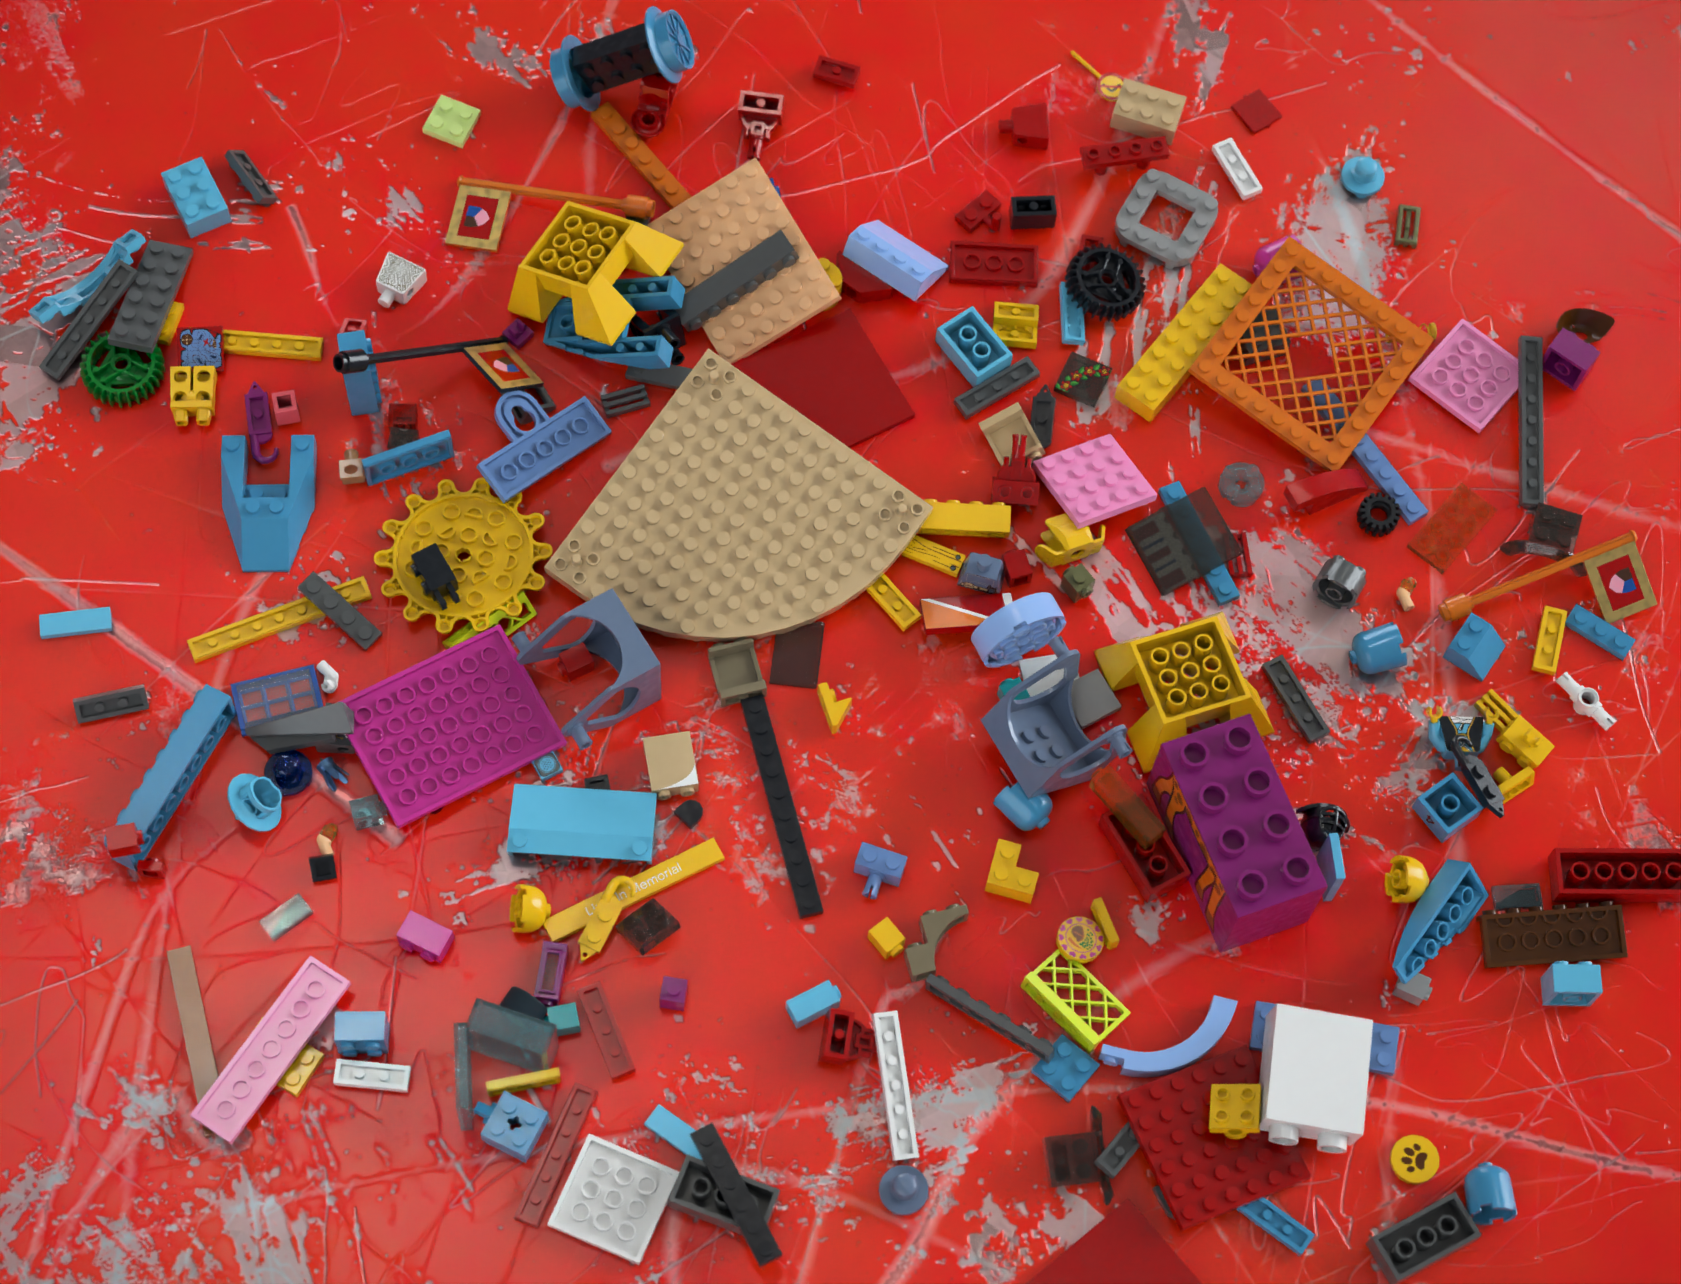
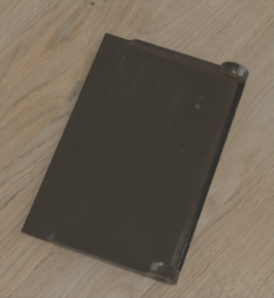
M817 621L790 632L775 635L769 684L810 689L817 688L824 622Z

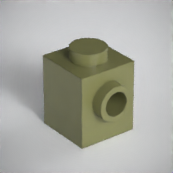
M1080 563L1076 567L1071 566L1064 571L1060 587L1076 603L1081 598L1085 599L1093 592L1095 579L1083 564Z

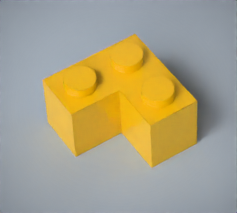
M998 839L985 891L1031 904L1039 873L1016 867L1021 844Z

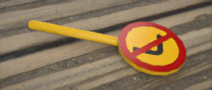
M1071 51L1070 54L1098 78L1096 88L1099 95L1105 100L1117 101L1124 78L1115 73H1106L1101 76L1077 53Z

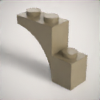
M952 904L946 907V910L938 912L935 909L929 910L920 916L919 926L925 944L921 942L912 943L904 951V959L911 983L927 979L930 973L935 975L934 955L936 946L950 928L967 921L969 915L967 905Z

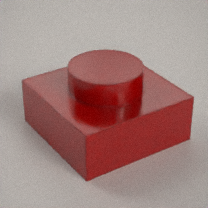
M146 858V860H138L137 870L140 876L165 879L166 868L159 859Z

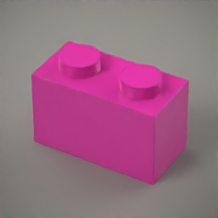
M410 910L396 934L399 945L403 949L410 952L415 950L421 953L420 956L429 962L435 960L439 963L442 962L455 939L452 930Z

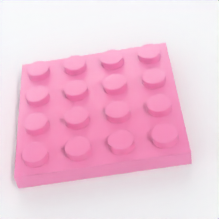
M1462 318L1414 371L1408 381L1479 434L1517 392L1518 359Z
M1111 434L1035 460L1032 464L1034 471L1078 529L1156 501L1157 493Z

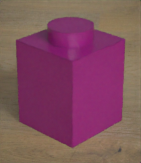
M664 976L660 994V1008L684 1011L688 980Z

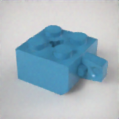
M506 1091L502 1093L497 1104L492 1103L491 1106H488L478 1101L474 1108V1113L484 1118L482 1123L485 1126L480 1134L481 1139L487 1144L525 1163L549 1121L548 1112ZM519 1124L520 1128L515 1127L514 1130H511L510 1125Z

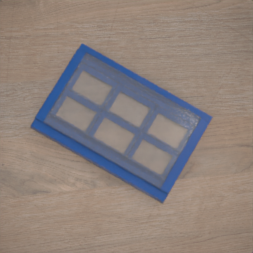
M314 664L230 684L242 737L248 736L245 733L246 728L323 707Z

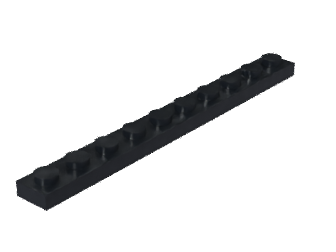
M764 695L741 699V707L799 918L803 919L823 914V907Z

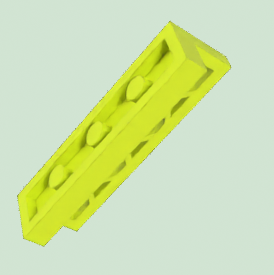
M521 591L518 593L517 599L521 604L524 603L529 612L523 617H511L502 610H496L489 615V628L497 626L498 621L502 618L509 619V624L504 632L506 636H509L536 616L537 612L525 593ZM484 621L478 624L477 628L484 623ZM469 622L444 640L442 644L446 649H449L480 634V632L475 631L472 623Z

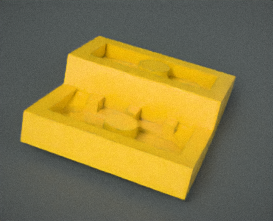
M995 301L993 331L1006 347L1036 349L1039 305Z

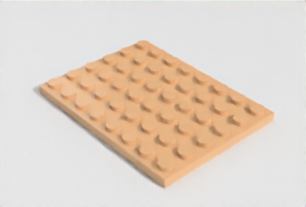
M756 157L647 225L651 229L683 242L684 247L668 269L672 276H675L683 285L685 294L779 230H782L798 254L799 258L792 266L779 271L773 279L761 283L755 291L742 296L736 304L729 305L721 310L718 316L703 322L702 327L717 353L730 364L755 353L842 299Z

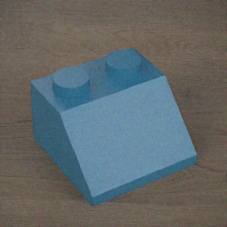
M1471 612L1448 646L1443 658L1482 682L1506 645L1490 623Z

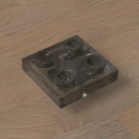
M654 898L615 926L618 933L642 956L681 928L678 920Z

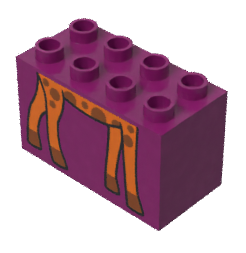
M1251 714L1162 743L1146 784L1171 841L1191 872L1188 881L1219 952L1222 953L1306 923L1328 885Z

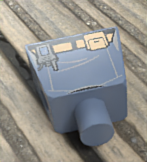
M970 552L962 565L957 585L988 594L1000 593L1005 577L1003 561L990 557L988 554Z

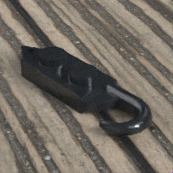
M1047 384L1043 386L1037 396H1033L1030 425L1043 449L1048 448L1052 443L1056 398H1053Z
M1463 735L1454 736L1451 740V750L1461 766L1462 773L1483 808H1488L1499 818H1502L1504 816L1503 801L1505 798L1499 787L1496 785L1483 761L1473 755H1465L1459 745L1461 741L1472 747V742Z

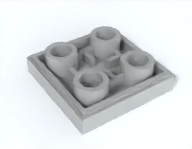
M1099 669L1073 681L1071 692L1072 707L1081 730L1121 710V704Z

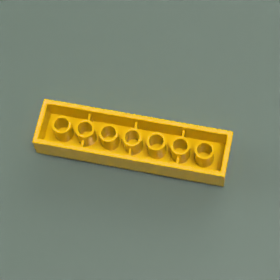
M1220 263L1117 385L1114 398L1148 422H1151L1190 376L1189 368L1252 284Z

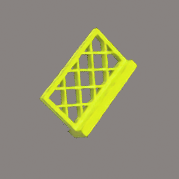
M1057 949L1033 972L1031 971L1025 976L1020 987L1090 1054L1131 1012L1081 963H1078L1079 961L1066 959L1068 961V968L1056 967L1055 959L1062 955L1059 949ZM1041 972H1052V983L1043 982L1037 975ZM1056 973H1068L1069 984L1056 983ZM1073 974H1081L1085 978V985L1073 984ZM1057 988L1069 989V999H1061L1057 995ZM1073 989L1086 990V1001L1074 1000ZM1090 990L1099 991L1102 994L1103 1002L1090 1001ZM1074 1005L1086 1006L1087 1016H1078L1074 1012ZM1091 1006L1103 1007V1017H1091ZM1107 1007L1116 1008L1122 1015L1119 1018H1108ZM1091 1022L1104 1023V1032L1100 1035L1096 1034L1091 1028Z

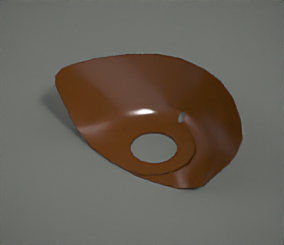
M1577 308L1564 312L1557 321L1556 328L1558 333L1562 328L1573 333L1582 332L1587 335V339L1583 341L1593 343L1607 334L1615 320L1611 316L1595 310Z

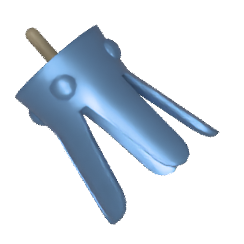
M332 757L320 758L321 762L317 765V770L324 776L329 789L331 787L334 792L337 790L332 777L339 779L344 784L348 783L347 778L340 771L348 776L350 774L338 767Z

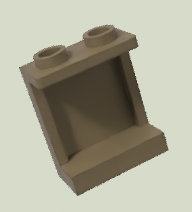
M738 638L732 643H716L708 648V660L721 707L740 703L741 699L763 694L764 697H767V686L762 678L753 638Z

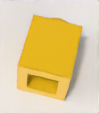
M888 917L870 929L867 937L885 960L890 956L896 957L904 950L903 946L906 938Z

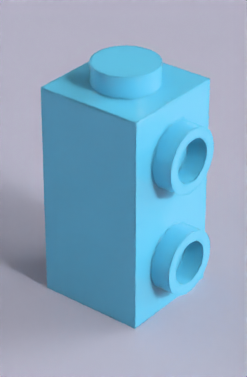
M827 980L786 1001L785 1009L796 1029L825 1015L831 1008H839L842 995L836 985L832 986L831 982Z

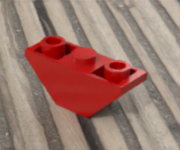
M839 251L837 253L836 266L842 274L841 292L858 303L891 299L893 296L892 286L842 255L843 252Z

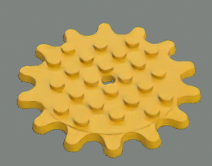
M485 478L476 479L472 488L467 492L458 491L453 481L449 479L441 480L438 484V495L435 499L428 501L417 494H411L405 500V504L410 510V516L404 521L390 519L383 523L384 533L394 539V544L390 549L378 551L374 555L376 565L393 570L392 578L382 584L381 592L388 598L399 595L408 598L409 602L403 610V615L410 622L417 621L425 614L435 615L436 629L441 634L450 633L454 624L462 619L469 620L472 623L473 629L482 633L489 628V615L496 610H502L511 617H517L522 612V605L517 599L518 593L523 590L540 591L545 585L543 576L533 570V565L536 562L549 559L553 553L550 544L539 543L533 539V534L542 528L545 523L544 516L540 513H532L526 516L521 515L517 511V507L522 501L521 493L503 504L499 497H494L490 494V485ZM434 543L437 544L454 573L459 590L456 592L460 602L455 604L450 594L444 596L443 598L447 603V608L444 610L440 608L437 601H433L430 594L425 595L420 585L422 582L420 576L416 578L410 568V565L413 564L411 555ZM463 552H467L470 554V556L463 561L457 558L458 555ZM484 621V623L477 628V625Z

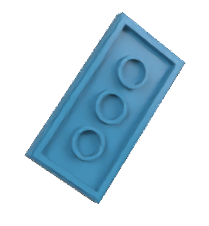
M448 429L361 459L368 486L454 457L452 437Z

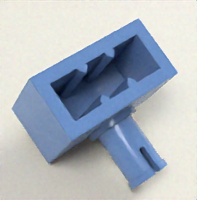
M862 842L853 871L868 877L862 895L868 898L869 892L872 889L870 899H876L881 882L899 887L906 867L907 856Z

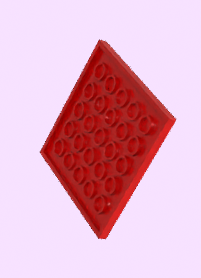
M1247 1045L1128 1090L1117 1096V1100L1180 1231L1290 1188L1312 1177L1297 1146L1270 1142L1268 1140V1131L1260 1130V1133H1246V1137L1242 1139H1231L1226 1137L1224 1133H1210L1211 1084H1259L1260 1071Z

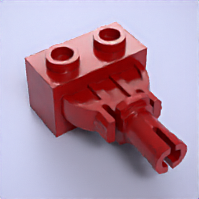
M741 90L738 115L745 129L744 138L749 139L750 133L748 160L751 161L753 157H756L758 161L761 160L764 135L765 141L769 142L770 135L776 130L778 125H782L785 108L784 95Z
M1013 434L1011 462L1009 465V456H1004V465L999 469L997 477L992 479L991 501L1038 506L1040 483L1036 480L1035 472L1031 467L1032 458H1027L1025 466L1027 435L1021 434L1020 445H1018L1019 434Z
M831 1008L825 1015L818 1061L842 1066L846 1061H853L860 1057L869 1059L872 1052L877 1053L875 1035H873L874 1030L866 1028L860 1021L854 1019L855 1012Z

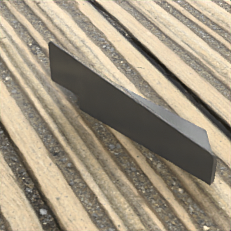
M337 702L246 728L245 733L270 754L336 742V735L354 734V712L344 702Z

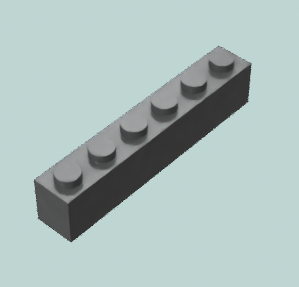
M779 230L684 294L682 309L674 310L680 315L681 323L688 333L692 330H697L703 325V322L718 316L721 310L729 305L736 304L742 296L755 291L761 283L773 279L779 271L792 266L799 256L782 230Z

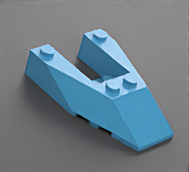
M675 276L617 279L612 285L635 311L682 309L685 288ZM569 297L559 300L550 312L543 343L592 359L645 369L670 368L673 347L662 335L627 337L630 322L612 346L577 335L575 332L572 298Z
M222 435V509L242 571L290 572L299 550L302 536L306 532L311 514L315 510L317 444L315 436L291 435L289 484L247 485L249 447L245 435Z

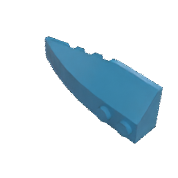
M1447 859L1415 906L1404 928L1392 966L1402 983L1406 984L1425 967V962L1428 959H1434L1438 955V950L1442 946H1448L1456 933L1461 934L1489 896L1471 863Z

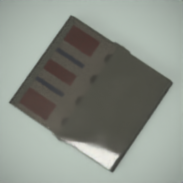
M1205 487L1160 508L1157 512L1125 529L1162 596L1177 590L1195 579L1204 577L1210 571L1243 553Z

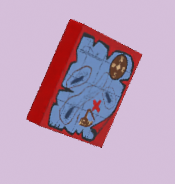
M223 326L177 328L178 366H191L192 371H194V366H215L216 372H225Z

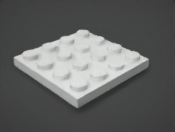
M588 1134L547 1225L640 1265L680 1172L592 1134Z

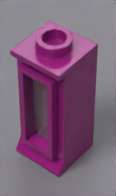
M543 941L533 996L544 1004L546 1008L559 1006L568 956V944Z

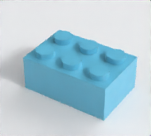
M202 156L161 173L164 186L190 238L232 222L229 209Z
M973 306L937 328L935 342L972 387L1011 366L1013 354Z

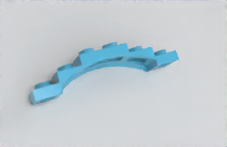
M133 229L129 230L121 238L113 242L102 262L85 279L62 293L43 297L28 312L32 318L43 324L50 321L57 312L65 317L73 313L79 305L83 307L119 259L128 265L134 262L130 254L138 251L141 245L146 242V239L141 233Z

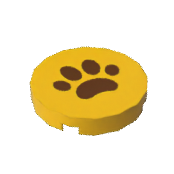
M1409 1135L1402 1137L1394 1144L1390 1152L1389 1162L1398 1179L1407 1184L1418 1185L1427 1182L1435 1175L1439 1168V1154L1430 1140L1423 1136Z

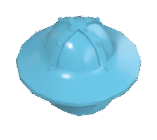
M239 774L231 780L228 786L227 798L231 810L235 814V820L241 821L248 828L258 832L270 831L275 828L281 819L280 804L282 794L280 789L272 783L271 779L264 776L258 777L253 774Z

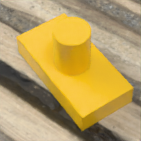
M1530 766L1514 776H1511L1504 767H1500L1494 772L1493 777L1500 783L1498 787L1505 798L1503 804L1533 785L1535 771Z

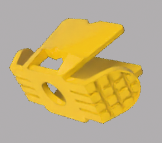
M1066 513L1046 519L1045 524L1050 530L1042 532L1040 535L1046 545H1037L1035 554L1050 567L1060 564L1065 565L1066 563L1086 558L1091 554L1100 552L1105 539V525H1100L1098 537L1096 540H1093L1089 526L1078 529Z

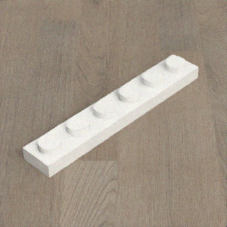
M898 1011L873 1013L872 1020L893 1161L919 1158Z

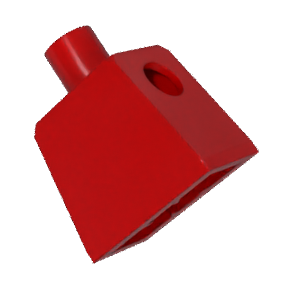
M1047 103L1014 107L1011 113V120H999V133H1011L1014 146L1047 150L1049 141Z

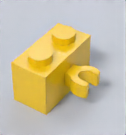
M1521 715L1512 719L1495 739L1499 743L1500 748L1507 753H1511L1517 759V763L1523 768L1530 766L1534 769L1538 767L1555 747Z

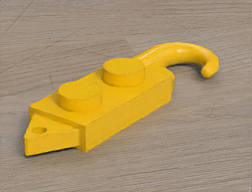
M617 876L608 883L578 940L581 962L596 953L600 954L621 913V902L613 896L618 885L622 883L627 884L631 890L630 896H635L636 885L629 877Z

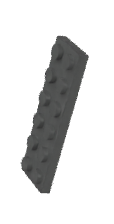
M149 240L137 268L139 274L130 285L107 338L108 345L153 353L192 259L193 248Z

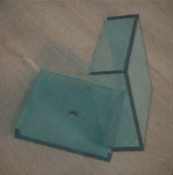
M476 998L467 1024L454 1023L456 1111L461 1131L473 1130V1117H475L472 1105L471 1050L534 1072L551 1069L559 1048L556 1024Z

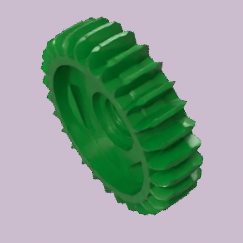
M107 330L105 331L106 336L103 338L97 334V342L90 340L92 348L85 347L86 354L81 355L83 362H80V375L83 378L84 386L87 387L88 392L93 394L96 400L100 398L103 404L109 400L111 407L118 402L120 408H122L125 402L131 407L132 401L140 404V398L144 397L148 400L147 393L155 394L154 387H160L159 380H164L163 373L165 372V360L157 343L153 353L145 352L151 362L144 364L135 350L108 345L107 338L109 332ZM109 351L100 367H96L98 360ZM120 360L128 362L127 367L124 369H118L115 366ZM131 386V387L123 388V389H114V388H112V387Z

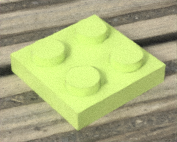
M441 95L422 128L423 133L463 148L481 115V110Z

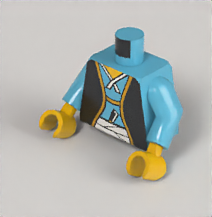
M1438 705L1436 706V714L1432 715V708L1427 707L1426 714L1431 719L1428 721V738L1435 749L1441 752L1442 758L1454 760L1455 770L1461 771V766L1451 750L1452 738L1456 735L1467 737L1473 746L1469 747L1461 741L1459 745L1465 755L1477 757L1479 753L1484 752L1491 740L1495 725L1493 721L1497 720L1500 715L1497 708L1494 716H1488L1490 708L1489 706L1484 709L1486 721H1483V717L1442 716L1443 710Z

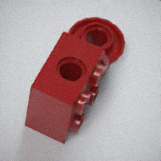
M661 72L641 78L640 88H642V92L638 97L639 104L637 110L631 116L633 130L638 135L646 138L657 136L665 128L666 116L670 113L678 83L673 84L667 81Z

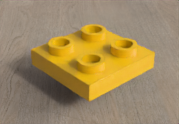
M1211 1084L1210 1133H1224L1226 1137L1231 1139H1242L1246 1137V1133H1260L1261 1084Z

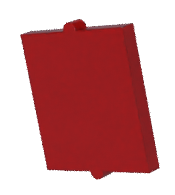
M1260 89L1248 96L1244 95L1242 100L1231 106V109L1253 134L1264 128H1269L1272 123L1282 118L1280 112Z

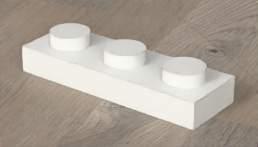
M1232 138L1212 146V152L1242 200L1262 193L1263 187Z
M337 1059L333 1084L408 1093L411 1066Z

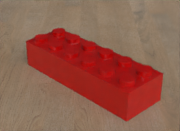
M1554 848L1548 856L1552 902L1681 903V849Z

